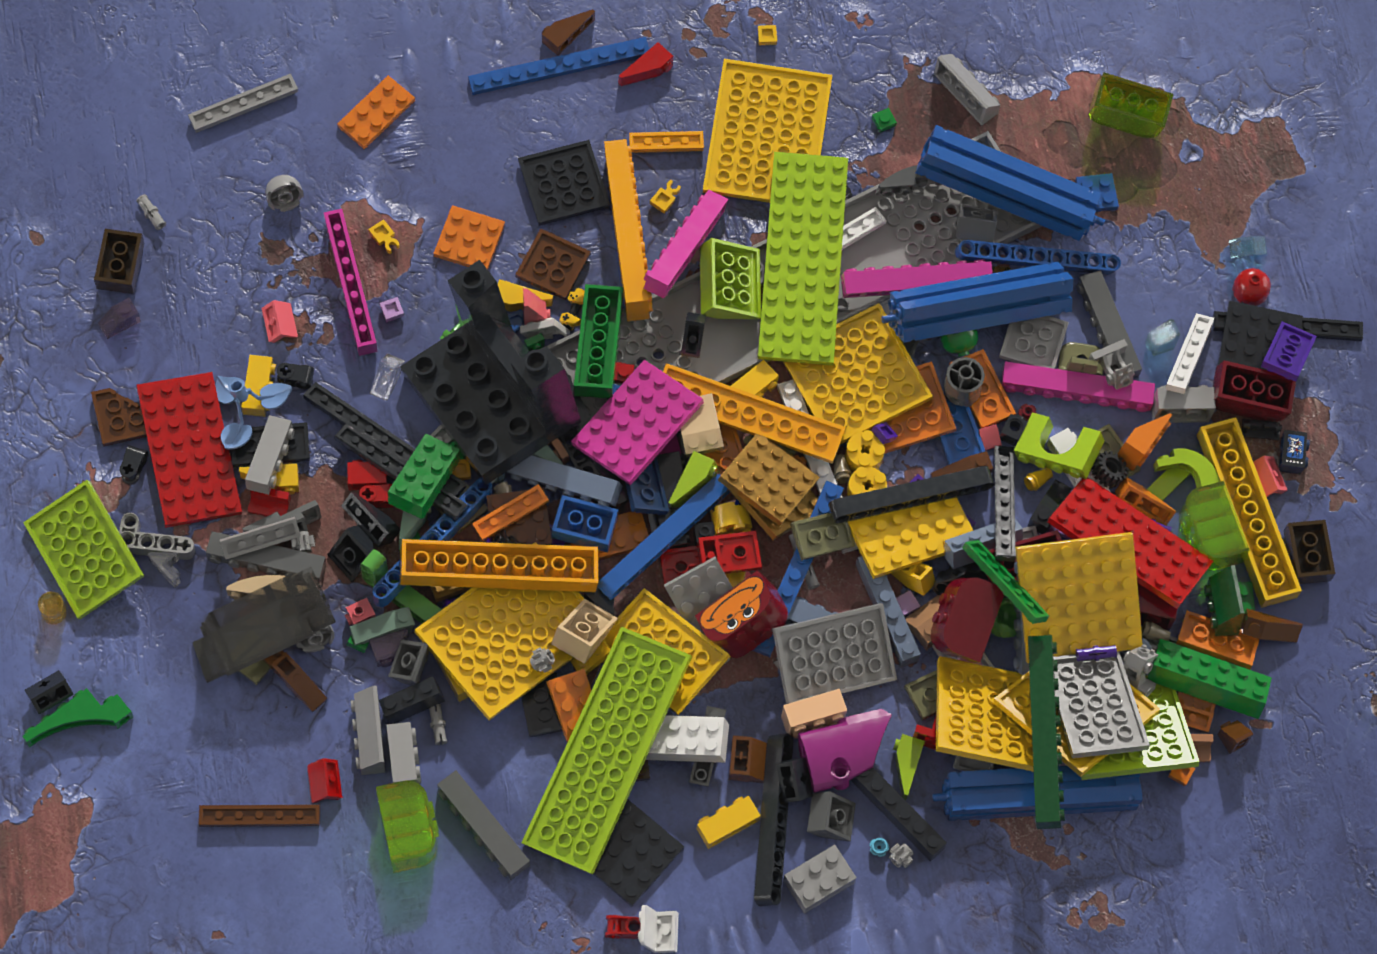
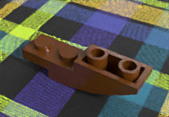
M272 641L260 653L276 646L277 644L274 641ZM281 648L261 657L312 712L327 700V697L311 678Z

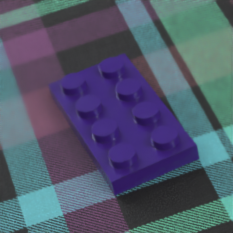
M1282 321L1261 367L1296 382L1317 336Z

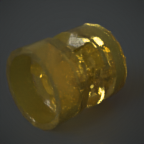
M46 592L39 598L38 608L47 623L58 624L65 619L67 609L62 597L58 593Z

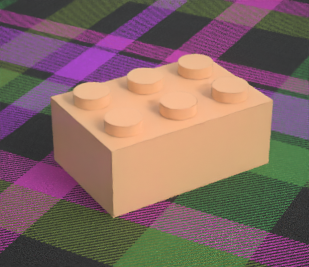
M840 689L783 705L781 718L786 733L797 739L800 732L837 724L840 719L846 717L847 708Z

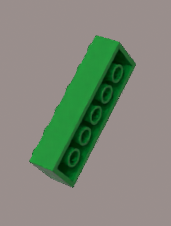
M585 284L574 379V396L608 399L613 397L624 300L623 287Z
M1163 639L1159 640L1155 650L1158 657L1152 662L1153 667L1148 673L1147 679L1156 684L1259 719L1266 705L1272 677Z

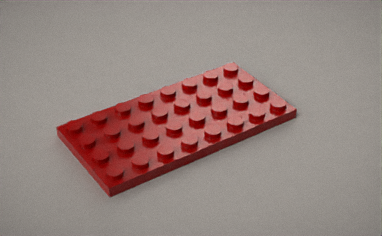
M208 372L137 384L136 388L165 528L242 514L229 449H225L221 441L224 424L213 373Z
M1088 477L1087 479L1082 478L1047 522L1073 540L1132 532L1137 583L1176 609L1180 607L1214 561Z

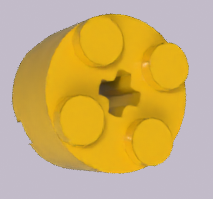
M869 430L854 434L849 439L845 451V458L850 470L854 472L859 467L879 469L883 461L885 447L875 434Z
M873 467L857 468L849 479L847 496L887 488L885 474Z
M728 502L715 506V511L710 510L715 535L751 531L750 513L742 504L735 505V502Z

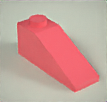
M523 288L524 325H527L529 322H541L546 318H551L550 309H546V302L527 288Z

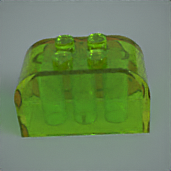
M1103 72L1097 80L1088 117L1098 124L1139 137L1154 138L1165 128L1173 93Z
M1224 481L1192 490L1179 513V528L1181 534L1185 535L1186 542L1202 554H1205L1208 559L1213 560L1212 565L1208 569L1209 571L1242 564L1250 550Z
M406 780L377 786V798L393 873L426 866L436 855V838L439 837L437 821H432L435 818L433 802H428L425 789L414 781Z

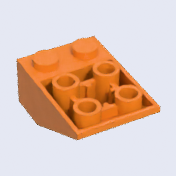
M1171 413L1133 430L1117 453L1118 458L1122 457V462L1127 463L1126 467L1134 471L1137 465L1139 467L1142 466L1170 426L1171 422L1168 420L1172 416Z

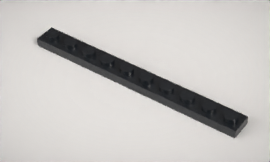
M317 382L303 394V398L343 426L347 423L405 463H407L415 451V448ZM451 474L443 488L458 497L466 488V483Z

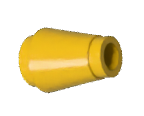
M1049 468L1028 473L1024 478V484L1028 490L1037 491L1053 477V473Z

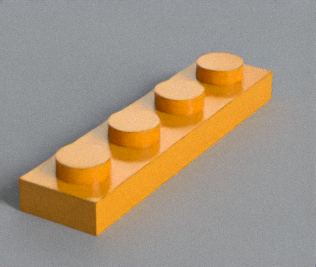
M703 131L629 133V146H631L632 153L704 151Z

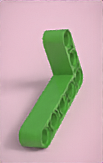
M375 549L361 563L362 578L372 588L388 572L386 558ZM392 580V581H390L391 583H394V584H395V583H398L397 580ZM406 585L392 600L400 608L409 607L412 617L422 624L442 610L409 585Z

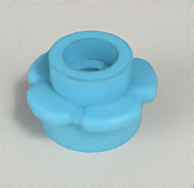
M876 838L870 842V852L874 856L883 857L886 855V852L889 850V844L885 839Z

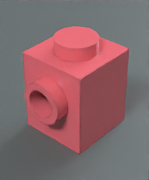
M367 598L347 606V614L344 615L349 626L376 617Z

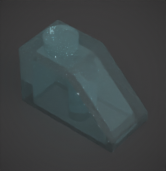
M1174 319L1168 320L1149 332L1145 344L1153 356L1174 350L1180 337Z

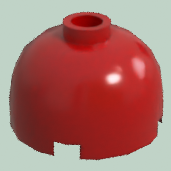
M1248 268L1241 271L1235 278L1232 290L1235 298L1240 303L1258 306L1264 303L1269 296L1271 283L1266 273L1260 269Z

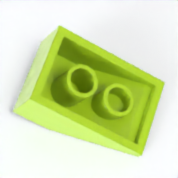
M693 451L669 500L672 508L684 505L713 477L720 474L719 466L715 460Z

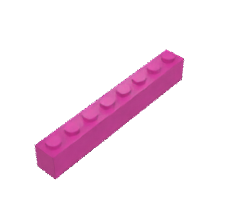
M708 190L705 195L700 196L697 206L694 205L692 207L690 216H686L682 227L679 226L676 230L675 238H670L667 249L663 248L660 253V259H656L652 265V270L646 272L644 276V281H646L645 290L662 298L666 297L700 248V245H702L725 212L728 198L711 190Z
M337 209L324 212L325 224L358 354L362 356L378 352L343 210Z
M984 259L975 260L974 263H967V261H958L956 264L941 262L934 266H930V263L920 264L919 267H912V265H902L901 268L885 266L875 270V267H868L862 271L852 268L845 270L841 275L843 298L890 295V292L893 291L900 292L904 289L987 275L993 272L991 261L985 262Z
M1006 361L1003 366L1001 385L1009 393L1022 392L1029 396L1036 394L1042 395L1044 398L1056 397L1064 401L1077 400L1084 404L1097 403L1104 407L1111 405L1117 406L1119 409H1136L1139 412L1150 411L1154 400L1155 383L1133 380V383L1116 390L1113 385L1110 386L1108 384L1106 376Z

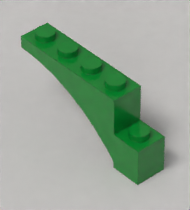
M86 688L84 691L80 690L75 693L73 699L69 702L60 704L57 707V711L53 714L44 716L38 725L29 727L22 737L30 748L42 739L70 728L88 725H110L119 729L133 718V714L118 694L114 697H108L104 700L103 705H100Z

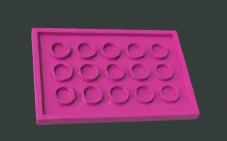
M644 359L617 389L613 397L609 398L573 438L571 443L581 452L631 485L677 434L680 428L701 407L704 400Z

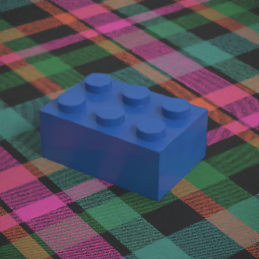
M562 495L552 527V538L580 546L598 547L599 551L608 553L618 520V509Z

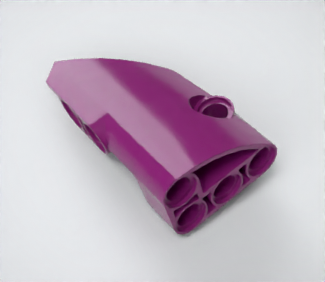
M877 709L844 717L834 725L798 733L799 754L801 758H806L813 792L831 789L832 787L837 790H844L849 786V780L873 768L892 714L883 709Z

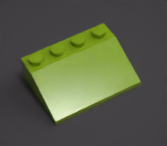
M710 238L700 245L701 314L716 319H761L760 249L715 238Z

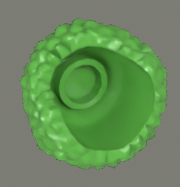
M1003 598L991 631L992 634L998 637L1010 638L1016 635L1014 629L1016 612L1014 604L1009 598Z

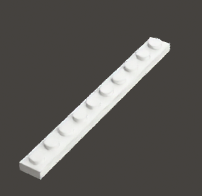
M793 380L777 385L784 406L809 414L803 397ZM804 454L809 469L820 477L815 484L819 495L826 481L837 485L829 462ZM856 543L854 547L842 550V553L844 554L853 550H857L858 547Z

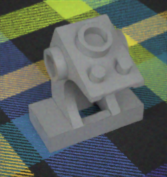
M1125 339L1092 352L1088 359L1098 361V364H1101L1108 384L1110 386L1113 385L1116 390L1133 383V376L1135 375L1133 364L1126 365L1121 357V354L1125 353L1128 346ZM1117 364L1119 369L1113 372L1110 367Z
M1142 645V647L1128 651L1123 661L1125 662L1124 668L1129 683L1144 696L1148 697L1155 690L1156 683L1145 678V675L1151 671L1153 667L1152 662L1158 657V654L1155 653V650H1149L1146 645Z

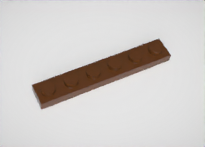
M199 805V827L320 826V805Z

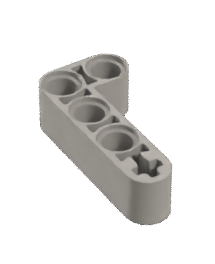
M126 513L121 519L119 533L124 541L132 540V543L127 545L131 554L189 560L196 553L194 542L188 537L140 532L141 525L137 515L134 513ZM130 521L136 522L132 527L126 526ZM145 542H152L149 547H143ZM164 544H171V547L168 549L162 548Z

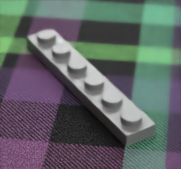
M288 74L188 114V117L197 133L297 93L298 87L292 75Z

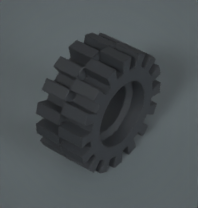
M1112 451L1102 452L1092 466V475H1096L1094 477L1095 480L1099 479V484L1104 483V487H1117L1128 475V467H1125L1127 463L1122 462L1123 458H1118L1117 453L1113 455Z

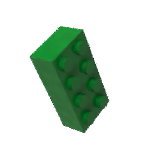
M425 434L388 491V504L423 519L460 462V449Z

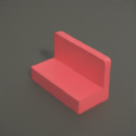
M273 300L262 307L269 342L275 343L283 337H298L290 303Z
M1264 455L1253 461L1266 497L1273 493L1282 494L1288 491L1274 456Z

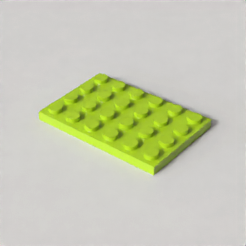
M85 480L23 522L78 619H82L144 577L89 480Z

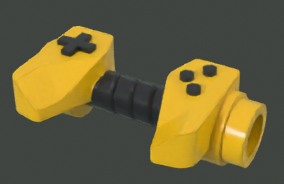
M576 288L574 292L569 293L568 300L572 306L570 311L562 313L559 319L561 324L569 330H573L574 326L581 324V319L575 317L579 305H583L585 290Z

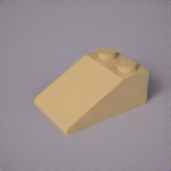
M712 393L700 396L703 398L704 403L680 428L686 458L691 457L693 451L706 454L724 450Z
M584 599L557 627L551 644L585 664L597 650L618 618Z

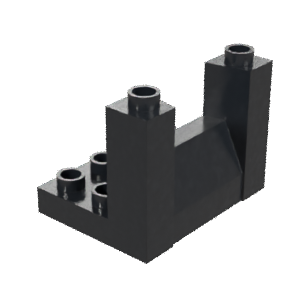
M478 260L447 280L463 326L401 365L400 368L405 379L457 448L460 449V452L484 484L487 485L581 423V419L565 368L548 347L532 351L526 348L512 329L497 281L484 264Z

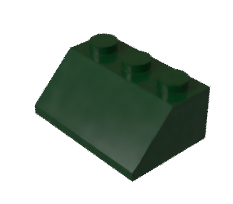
M1231 565L1209 577L1208 584L1204 586L1205 597H1208L1209 600L1207 602L1208 613L1212 615L1210 625L1211 629L1215 631V636L1239 635L1244 617L1235 565Z

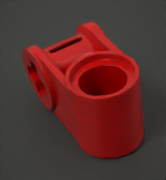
M392 484L366 485L359 491V496L376 508L394 507L388 504V491Z
M606 916V938L638 939V933L641 931V923L638 917ZM632 924H637L640 929L632 932L629 930V927Z

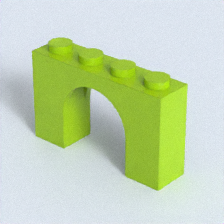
M1032 412L1014 449L1018 460L1025 464H1035L1042 469H1052L1056 473L1061 474L1063 472L1074 478L1087 479L1105 442L1101 431L1083 427L1075 445L1069 451L1062 454H1051L1044 450L1045 443L1054 427L1050 417Z

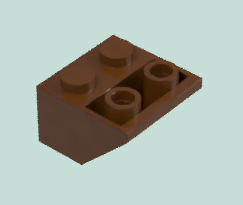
M733 735L728 780L764 783L767 743L753 737Z

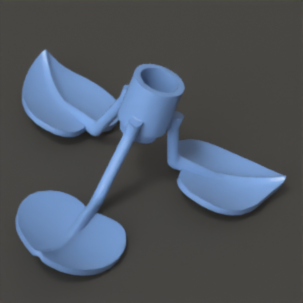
M217 376L215 387L219 402L231 404L235 401L240 419L239 424L231 423L222 430L221 441L225 449L242 447L252 436L251 426L243 425L244 420L240 402L246 401L250 394L257 400H262L261 404L264 408L276 409L286 402L292 387L282 383L268 384L261 388V396H258L250 388L247 389L245 387V382L241 378Z

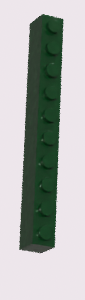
M1052 635L1028 636L1037 829L1061 828V821H1065V812L1060 806V802H1064V792L1060 790L1059 784L1063 783V772L1059 771V765L1062 764V752H1058V746H1061V734H1057V727H1061L1060 715H1056V709H1060L1059 697L1055 696V690H1059L1058 678H1055L1054 672H1058V661L1054 660V654H1057V642H1053Z

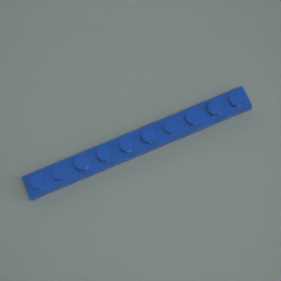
M646 37L470 75L468 80L472 95L639 59L649 50Z
M826 481L810 518L831 513L828 506L829 502L840 498L844 488ZM797 548L778 589V593L787 607L788 615L814 559L813 557L801 561ZM774 635L752 651L770 658L775 647Z

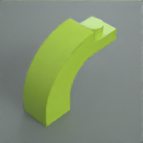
M1173 449L1169 455L1158 457L1153 464L1154 472L1174 468L1186 470L1194 478L1198 494L1217 491L1221 486L1218 474L1211 462L1193 450Z

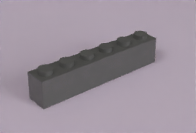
M1101 270L1080 276L1076 289L1078 294L1083 297L1085 310L1089 311L1091 316L1090 322L1092 327L1096 328L1098 342L1103 347H1107L1125 339L1128 346L1125 353L1121 354V357L1126 365L1133 364L1135 373L1133 378L1138 377L1142 367ZM1115 364L1111 366V369L1114 372L1119 367Z
M211 532L206 556L212 563H227L233 568L245 567L251 572L262 571L266 572L267 575L287 576L291 574L294 581L296 579L302 580L309 585L322 581L326 566V558L324 556L272 545L225 559L220 539L230 537L231 535Z
M457 770L437 784L438 796L443 802L446 800L451 805L449 807L450 811L454 816L459 815L463 820L461 822L463 827L468 832L471 830L475 835L473 837L475 842L480 847L484 846L487 850V857L492 862H497L500 866L498 870L504 877L508 876L512 880L530 866V860Z

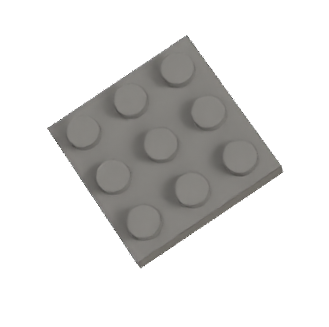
M1045 316L1009 323L999 358L1014 363L1055 369L1069 322Z
M716 557L664 584L681 617L699 631L702 628L695 615L733 588Z

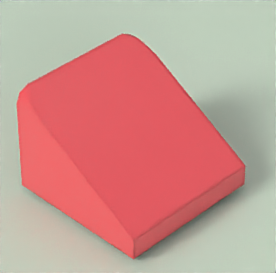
M997 425L979 429L978 432L985 451L993 449L994 446H1002Z

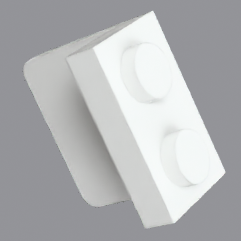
M642 905L639 912L641 931L638 933V940L641 945L653 953L677 952L679 913L677 911L656 912L649 906Z

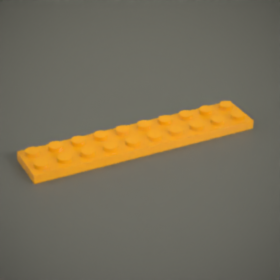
M666 363L663 372L698 396L712 393L720 424L754 436L756 434L765 436L776 444L833 464L846 427Z

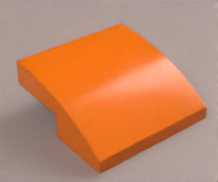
M1178 691L1177 695L1187 726L1209 732L1216 704Z

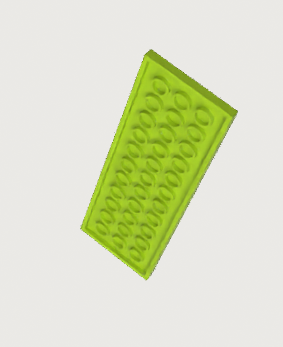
M774 152L758 359L834 365L848 158Z
M624 627L620 628L521 842L522 844L593 875L690 664L691 655Z

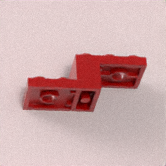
M756 531L698 538V546L668 549L660 556L664 584L713 557H716L725 574L762 570ZM741 548L745 551V555L741 557L736 556L734 551ZM683 563L687 568L685 571H678L676 565Z

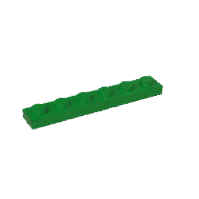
M979 540L964 543L962 548L968 556L977 563L980 569L989 576L991 581L1001 589L1003 594L1013 602L1015 607L1025 615L1029 622L1035 624L1047 621L1049 615L1020 586L1018 581L999 561H995L992 553Z

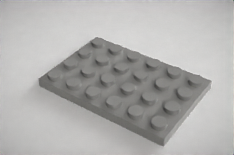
M882 603L772 629L786 704L840 689L841 693H846L897 680Z
M1119 651L1117 652V657L1102 658L1100 661H1094V659L1077 661L1076 654L1054 656V660L1058 661V672H1054L1055 678H1058L1059 690H1055V696L1059 697L1060 709H1057V712L1060 715V722L1072 758L1149 750V740Z

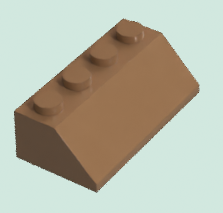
M937 595L905 618L910 631L925 650H928L933 645L931 640L932 618L939 609L940 595Z

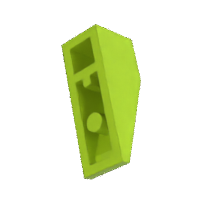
M902 734L900 740L896 739L893 750L896 751L895 762L901 795L906 800L925 741Z

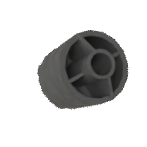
M963 357L954 360L949 365L944 384V395L950 402L958 406L970 407L978 400L985 377L980 363L972 358Z

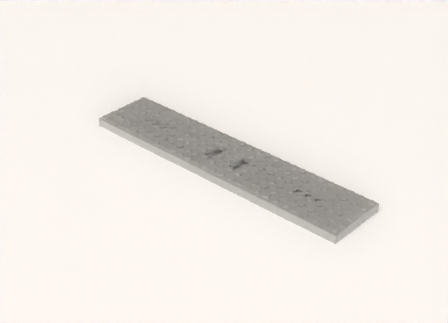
M988 131L972 138L976 142L1001 152ZM878 184L845 200L844 225L874 207L880 211L887 221L883 226L842 250L837 324L878 303L890 299V295L843 298L841 275L847 269L855 268L857 271H862L868 267H875V270L885 266L901 268L902 265H912V267H919L920 264L930 263V266H934L941 262L956 264L958 261H964L959 260L955 255V248L962 242L959 238H956L960 204L997 210V224L993 243L1008 244L1042 226L944 185L930 184L924 187L916 185L913 192L908 195L893 194L891 196L876 195ZM948 208H953L956 210V213L954 215H950L947 213L946 210ZM938 216L940 221L937 223L932 222L930 217ZM922 224L924 229L917 230L914 225ZM767 239L751 246L760 249L761 286L764 285ZM961 247V250L964 254L969 253L966 247ZM980 248V253L983 256L986 255V250ZM700 272L675 283L665 298L652 294L653 311L649 312L650 319L627 322L626 309H622L617 362L635 365L634 371L638 367L637 361L645 359L662 372L667 363L726 384L746 374L762 361L758 359L761 319H716L706 316L700 358L681 355L687 313L701 314ZM580 330L546 346L565 368L573 385ZM661 352L664 356L661 359H656L653 354ZM580 396L591 417L609 400L608 398Z

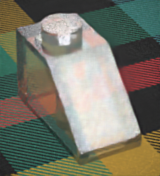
M386 354L379 362L370 394L387 401L401 375L402 370L400 366L404 364L405 360Z

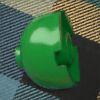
M975 329L943 335L940 338L946 351L951 354L958 353V357L969 355V350L975 348L978 342V332Z

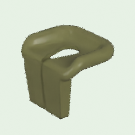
M1077 342L1066 343L1060 350L1058 369L1102 376L1103 368L1101 364H1098V361L1088 360L1090 354L1100 348L1095 345ZM1079 355H1083V356H1085L1087 359H1082V358H1077V357H1078Z

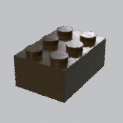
M112 229L104 230L94 277L96 289L134 294L144 248L142 233Z
M1326 520L1288 523L1283 532L1287 553L1299 584L1331 581L1336 573Z

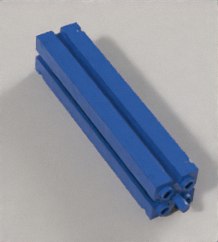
M938 125L935 126L924 144L915 174L926 176V178L1065 236H1071L1077 241H1080L1083 235L1086 236L1088 234L1090 225H1104L1105 219L1095 215V212L1099 210L1101 201H1099L1101 193L1097 191H1091L1090 188L960 134L944 130L943 127Z
M1053 262L1049 265L1042 264L909 288L900 292L893 291L890 292V300H888V307L892 312H890V315L882 316L881 320L883 324L888 323L889 327H892L896 335L905 343L911 342V340L916 341L1061 314V312H1072L1070 292H1073V277L1068 272H1064V268L1059 262Z
M1067 765L1059 766V771L1063 772V783H1059L1060 790L1064 792V802H1060L1061 809H1064L1065 814L1137 810L1143 800L1141 784L1139 782L1140 773L1082 780ZM1024 769L949 772L948 779H944V784H942V793L932 795L933 802L946 801L944 803V814L948 815V821L1035 816L1034 772Z

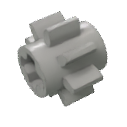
M301 531V537L291 539L293 550L310 553L312 551L311 547H315L313 535L309 536L308 531Z
M540 647L532 651L534 655L531 656L530 663L534 670L545 673L552 669L551 665L555 658L549 649L545 650V648L541 649Z
M897 843L890 849L891 855L889 859L896 867L900 868L903 865L906 868L912 863L913 859L911 857L914 853L906 844L900 846Z

